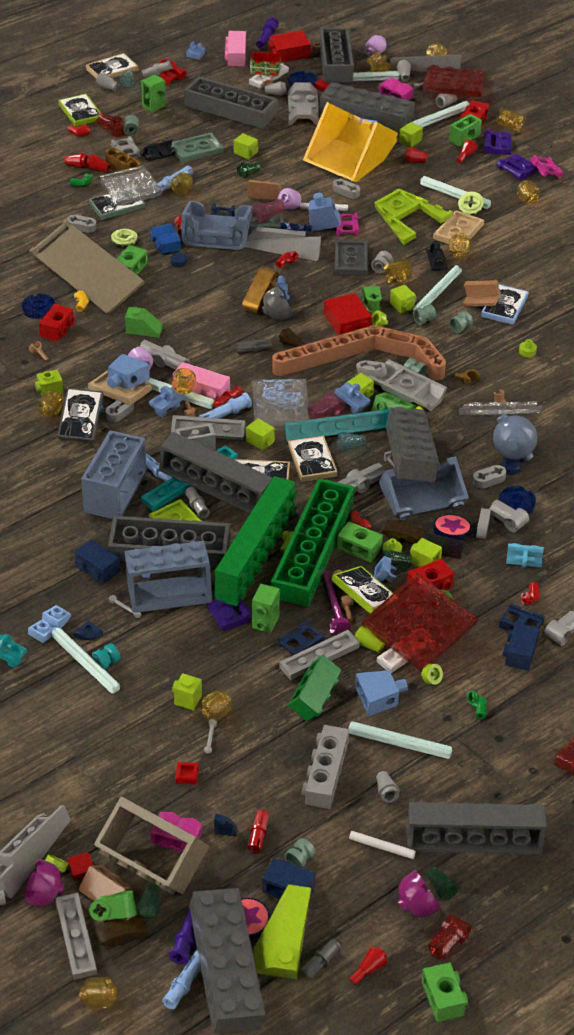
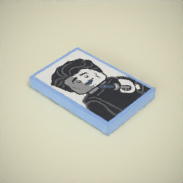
M499 284L500 298L495 306H484L481 317L514 325L528 298L529 291Z

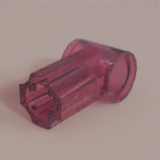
M281 199L265 204L256 202L252 205V215L261 223L268 221L271 216L285 211V206Z
M328 392L322 401L308 407V413L311 419L323 418L331 413L337 415L344 410L346 403L335 393Z

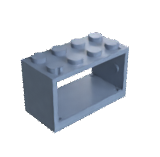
M111 430L108 432L81 478L84 513L113 519V516H123L147 472L145 438Z
M192 541L183 544L174 543L167 546H152L150 548L125 551L128 591L133 613L212 603L210 563L204 541ZM199 567L202 569V574L138 583L133 581L134 576Z

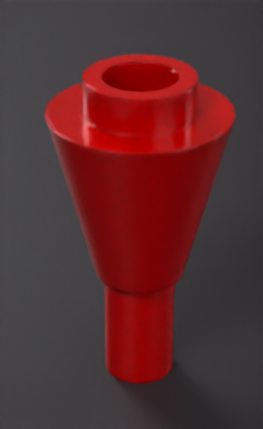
M464 141L460 156L457 158L458 163L461 164L465 158L477 151V145L474 141Z
M371 946L359 969L349 978L350 982L356 986L365 976L387 965L386 953L380 947L375 948Z

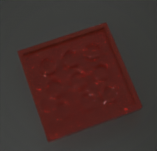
M432 65L428 67L422 92L482 97L486 72L480 69L473 71L467 68H460L459 70L450 66L440 68L438 65Z
M416 573L363 619L362 626L367 627L377 638L422 672L426 665L435 662L477 623L478 618L420 574Z

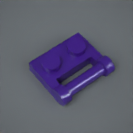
M489 129L484 131L485 145L483 150L486 154L511 155V133L492 132ZM491 140H496L495 146L491 145Z
M516 153L504 160L500 159L496 164L497 168L506 170L520 181L538 172V167Z
M215 597L212 598V603H206L208 610L222 632L252 621V610L248 609L242 599L238 604V608L242 613L239 616L230 604L216 600Z

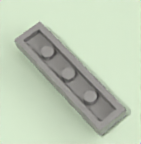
M173 415L171 433L175 432V429L211 423L216 438L244 440L246 422L243 420Z
M346 630L280 661L279 667L290 680H293L305 674L311 662L321 655L333 661L358 649L360 642L349 630Z
M74 893L56 897V906L73 980L97 975L79 894Z

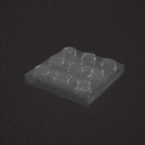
M145 166L100 176V182L117 206L162 195L160 187Z
M306 379L252 380L254 421L259 418L274 427L275 430H285L284 423L309 420Z

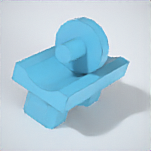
M516 543L508 544L506 564L522 565L523 568H526V566L541 567L544 547Z

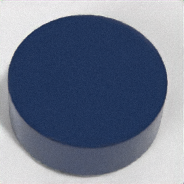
M183 253L171 255V265L174 267L185 266L187 264V256Z
M506 458L502 462V466L506 469V474L515 475L519 473L521 464L518 460Z

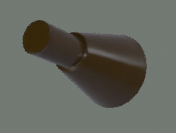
M289 327L283 329L279 335L280 343L294 347L306 345Z

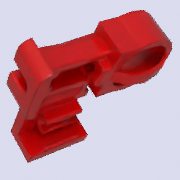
M162 59L160 60V64L170 59ZM170 60L172 70L160 74V78L164 79L165 83L169 86L171 81L177 77V80L187 77V69L184 70L178 67L177 63Z

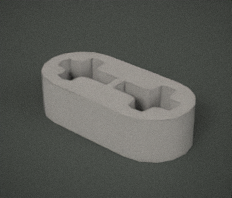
M344 179L333 181L334 192L351 199H356L360 196V187Z
M79 215L67 217V220L81 232L92 233L97 229L96 220L93 218Z
M365 360L356 364L358 374L362 373L367 377L371 375L375 378L387 375L385 363Z
M116 400L106 408V419L110 422L120 421L134 410V403L128 405L120 400Z
M494 465L476 471L473 475V485L483 489L502 483L506 478V469L503 466Z
M481 508L476 538L486 539L491 509Z

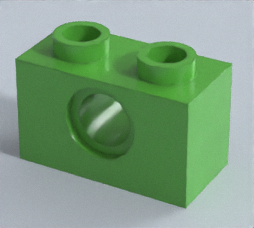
M155 74L141 80L142 107L150 112L165 107V80Z
M469 114L451 124L449 141L461 147L465 140H473L479 137L482 120Z
M129 245L122 251L117 260L138 275L148 264L147 250Z
M348 522L338 534L337 549L372 563L382 550L383 535Z
M260 584L252 599V628L268 633L272 632L279 619V588Z
M451 963L424 968L422 984L436 1022L464 1016L468 999L465 991L460 989L459 974L453 970Z

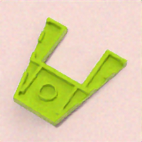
M397 189L375 202V208L403 245L415 239L416 232L399 220L414 211L421 209L440 224L453 217V211L449 210L447 212L437 204L435 206L428 204L427 200H419L415 195L401 189Z

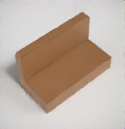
M248 181V198L278 200V195L281 191L279 183Z
M498 280L466 281L464 287L467 297L463 305L465 307L495 306L501 296Z
M102 865L90 866L79 887L80 892L94 901L100 896L131 890L134 894L136 889Z

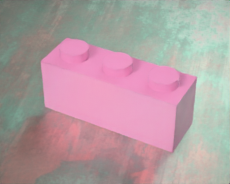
M229 31L225 44V60H228V66H245L246 31Z
M182 362L173 373V386L216 400L223 396L225 391H230V377Z

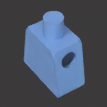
M322 193L314 194V200L309 202L310 231L336 228L337 226L341 227V216L333 199L330 197L323 198Z
M121 354L108 367L109 379H107V383L111 388L119 386L124 389H131L150 379L149 364Z
M389 671L356 674L355 688L368 716L397 706L399 693L408 690L406 680L394 681Z

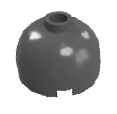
M278 286L266 292L263 298L264 306L261 308L265 316L269 315L273 320L283 321L293 315L288 302L283 295H280L282 291Z

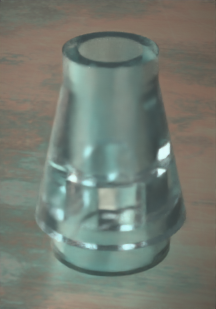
M127 70L120 78V82L124 87H132L135 83L134 73L131 70Z
M343 432L337 436V446L342 450L365 445L364 435Z

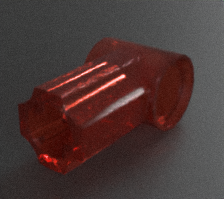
M103 112L99 114L96 119L98 125L110 130L112 136L118 137L124 134L122 117H111Z
M574 737L565 749H560L554 761L555 766L573 775Z
M449 914L443 922L439 933L428 944V950L438 960L445 959L458 943H464L472 930V926L454 914Z

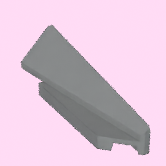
M460 54L390 59V69H397L398 63L402 60H407L411 64L412 71L445 73L446 68L460 70L461 67Z
M256 227L248 235L245 247L282 255L287 252L296 251L299 254L298 258L318 261L321 251V237H306V231Z
M64 805L59 806L48 817L45 813L37 815L0 851V891L4 890L7 898L12 899L35 869V861L44 857L70 822V817Z

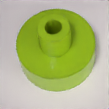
M377 310L372 314L371 326L383 327L388 324L385 313Z
M527 339L520 344L519 354L521 356L530 358L536 355L537 346L531 339Z
M390 539L383 544L382 553L388 558L397 559L402 554V545L396 539Z
M427 664L424 666L421 676L426 684L436 685L441 682L443 671L438 664Z
M50 854L45 859V861L54 864L61 872H65L69 864Z

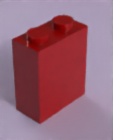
M303 30L270 36V42H268L269 50H272V53L280 54L281 62L311 57V43Z
M355 293L324 300L323 314L338 335L371 326L372 315Z

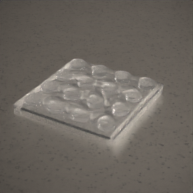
M537 401L523 403L489 402L484 404L482 402H471L463 404V407L459 408V415L535 414L542 412V405H537Z

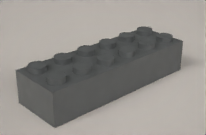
M320 28L319 44L324 82H353L354 63L349 28Z
M198 76L184 89V106L242 122L243 124H249L257 128L264 129L277 115L276 98Z
M331 82L320 96V113L323 112L328 102L350 113V115H355L361 119L378 120V123L398 132L414 118L415 102L370 92L365 89H357L352 86Z
M399 406L395 408L390 407L386 430L397 478L435 483L439 460L426 412L421 409L409 410Z
M172 432L161 445L159 471L250 514L272 480V477L252 469L175 432Z
M113 516L108 550L118 556L119 561L126 562L125 551L144 549L152 546H167L174 543L183 544L192 541H204L210 567L217 568L229 549L230 523Z
M409 802L407 848L416 852L542 854L546 833L544 805Z
M239 888L193 892L189 908L213 1034L261 1029L265 1018V1010Z

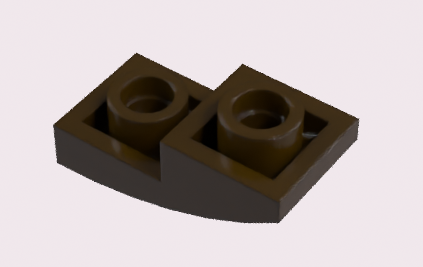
M387 520L381 533L390 539H396V541H399L402 537L411 544H417L424 537L426 531L402 521Z
M142 915L113 919L95 926L94 929L101 946H123L125 938H147L149 933Z

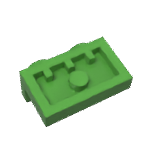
M384 392L375 396L371 411L386 410L390 407L395 408L398 406L413 410L416 408V405Z

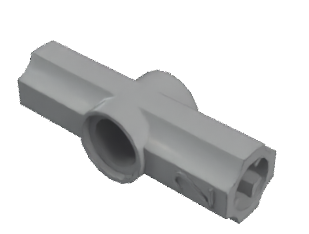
M147 340L141 342L140 347L147 349L158 367L169 366L176 370L182 362L190 364V359L176 354L169 345L160 347Z
M377 463L361 471L353 469L345 479L337 483L355 486V492L364 493L370 487V484L381 479L384 468L380 463Z

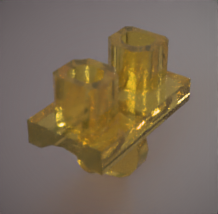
M376 51L367 60L372 66L370 70L372 72L376 69L378 72L390 71V65L385 62L388 56L386 54L382 56Z
M500 108L497 123L517 131H522L526 116Z

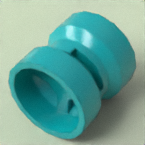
M112 643L105 645L104 649H99L92 653L93 659L103 669L108 668L109 664H115L121 660L118 649Z

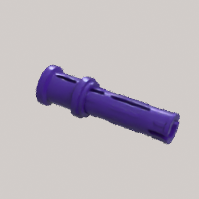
M270 17L267 19L266 24L263 26V32L256 42L257 48L263 49L270 36L275 33V29L279 25L276 18Z
M190 908L181 932L175 936L174 949L170 950L169 953L170 960L179 965H185L189 962L190 949L194 947L196 942Z

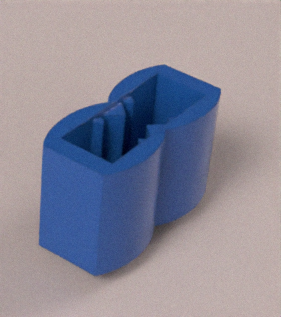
M171 223L152 227L150 239L155 243L156 250H159L161 254L181 250L180 238Z

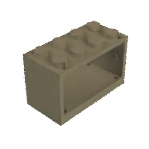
M122 796L94 843L95 846L100 848L99 853L173 895L176 891L182 895L184 894L209 848V845L197 837ZM135 816L187 844L167 880L147 870L148 867L136 860L133 862L115 852Z

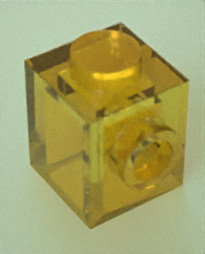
M407 258L390 262L384 267L389 283L398 281V283L404 282L412 274V266Z

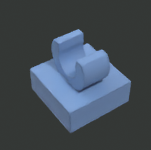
M193 41L190 44V48L186 51V57L199 60L206 53L205 48L202 47L201 43L195 46Z
M384 556L375 567L374 577L381 583L384 579L393 582L396 578V575L393 574L397 568L391 566V558Z

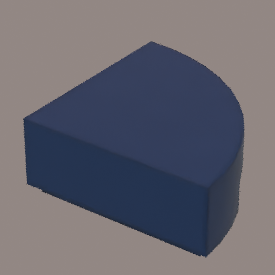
M88 621L74 631V636L81 640H95L103 636V630Z
M215 814L214 834L237 836L238 828L236 824L226 816Z

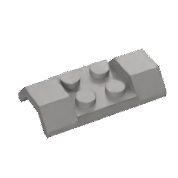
M295 83L288 90L289 125H292L297 119H311L315 125H318V94L316 88L311 83Z
M390 359L385 363L387 368L386 376L381 378L368 376L374 380L375 385L410 403L414 402L430 412L441 403L447 390L446 386Z

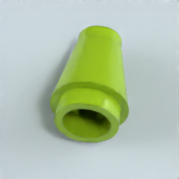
M361 626L354 636L360 642L359 645L378 653L385 646V642L369 627Z

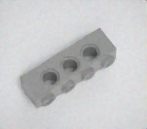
M324 725L322 733L318 732L316 739L318 748L313 749L311 758L313 765H309L307 770V778L309 780L304 782L302 788V795H305V805L331 809L349 743V729Z

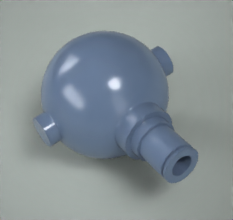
M506 413L497 418L498 424L493 433V443L496 450L508 459H523L524 462L534 457L532 452L536 447L538 438L536 428L532 422L522 416L508 417Z

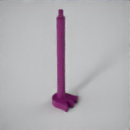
M324 570L323 579L336 617L331 619L332 623L329 624V631L331 635L340 634L350 630L351 625L349 620L342 616L330 575Z

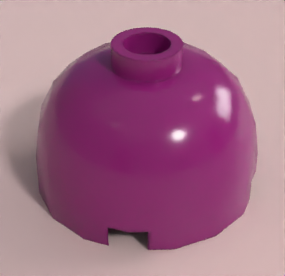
M37 859L34 863V866H37L36 872H31L25 892V897L28 898L24 903L42 907L52 903L56 895L61 896L64 883L61 882V873L54 864Z
M416 870L402 879L398 888L401 899L397 902L405 913L409 911L414 916L422 918L434 914L441 908Z

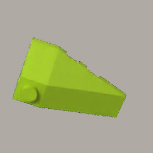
M294 885L287 886L254 947L253 958L257 974L297 979L311 888Z

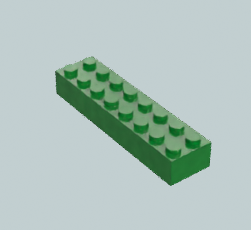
M276 476L272 478L215 570L216 600L233 606H238L241 599L244 600L248 587H252L254 577L259 575L263 562H267L269 552L274 550L276 541L281 538L284 527L288 526L290 517L295 515L297 506L294 505L297 497V490H295L294 481Z
M318 478L271 580V587L280 589L281 601L306 607L310 606L336 546L338 534L343 529L354 504L355 486Z

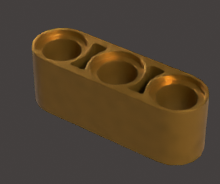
M116 148L105 150V160L111 165V170L132 181L141 178L140 161Z
M264 266L259 268L244 298L243 310L256 315L262 313L261 307L264 306V295L275 286L279 276L278 271Z

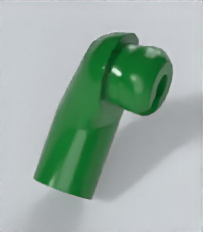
M85 174L84 179L71 178L70 186H87L93 182V175Z
M474 690L469 691L466 698L469 704L476 709L475 717L479 720L485 719L487 710L486 699Z

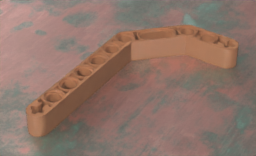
M370 326L275 353L272 357V372L274 375L284 376L375 349L416 359L418 363L422 362L427 365L426 373L431 379L441 380L445 377L446 360L426 337L379 326Z

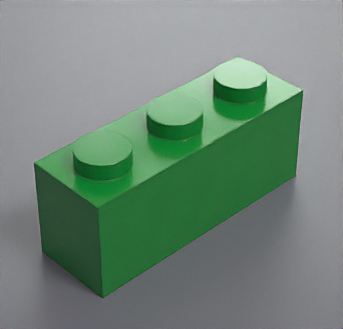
M324 655L311 662L287 706L305 721L312 717H318L324 709L322 707L323 703L331 696L330 690L339 681L338 676L341 669Z

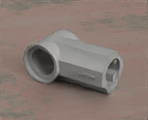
M495 500L489 508L491 509V515L504 522L505 527L510 532L518 531L529 522V516L525 510L521 508L514 510L499 500Z
M574 611L568 612L558 621L552 620L547 625L544 634L561 646L566 644L574 632Z

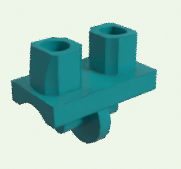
M0 634V659L7 661L8 666L16 668L21 663V658L27 653L25 647L12 641V636Z

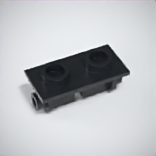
M163 140L160 143L144 146L142 157L145 156L146 160L151 161L159 159V153H161L162 157L173 155L175 153V148L171 147L173 140Z
M433 241L430 244V249H426L431 270L448 269L440 243Z
M425 533L426 540L442 547V556L461 559L464 549L463 540Z

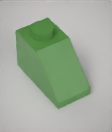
M129 307L125 316L126 334L160 337L163 324L148 310Z

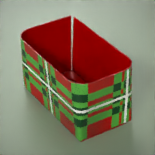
M252 52L250 57L251 74L278 77L281 70V55L254 52L253 60Z

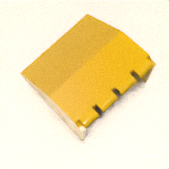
M327 102L303 161L353 182H358L386 159L397 142L398 133L378 122H375L373 125L372 122L363 119L361 124H359L361 121L360 117L350 115V113Z

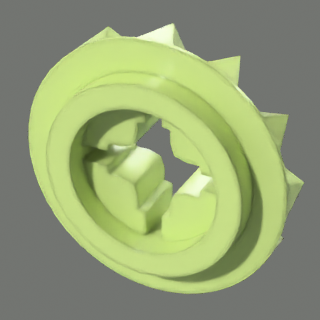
M477 192L463 194L458 201L459 210L468 215L476 214L484 206L483 197ZM473 200L474 204H472V207H469L470 202Z
M119 229L112 233V243L122 247L129 246L130 244L134 245L137 241V234L130 229Z

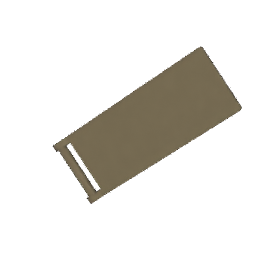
M67 219L36 247L29 249L33 257L40 260L74 289L84 291L89 301L107 315L144 284L143 279L79 231ZM67 229V231L63 235H61L56 241H54L50 246H48L43 252L39 253L42 249H44L49 243H51L55 238H57L62 232H64Z

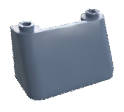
M189 201L181 214V238L183 243L196 247L243 249L247 242L253 206H240L236 211V217L205 214V208L202 203Z
M447 458L446 464L440 465L439 463L435 483L399 479L394 469L384 471L379 483L394 516L400 518V520H405L412 515L451 507L454 509L463 507L469 496L457 458Z

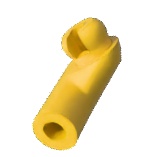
M79 290L74 294V298L77 297L76 301H79L75 308L77 311L82 312L88 305L89 299L84 291Z

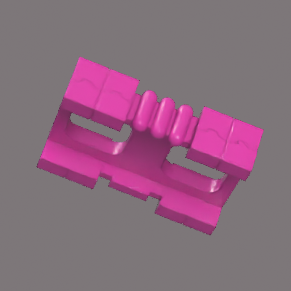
M533 155L530 162L538 167L539 172L544 177L547 174H553L558 179H561L563 171L554 164L550 157L540 158Z
M357 212L355 214H340L341 227L337 226L336 236H339L340 233H355L356 236H359ZM342 217H351L352 220L343 221ZM342 227H352L353 230H343Z

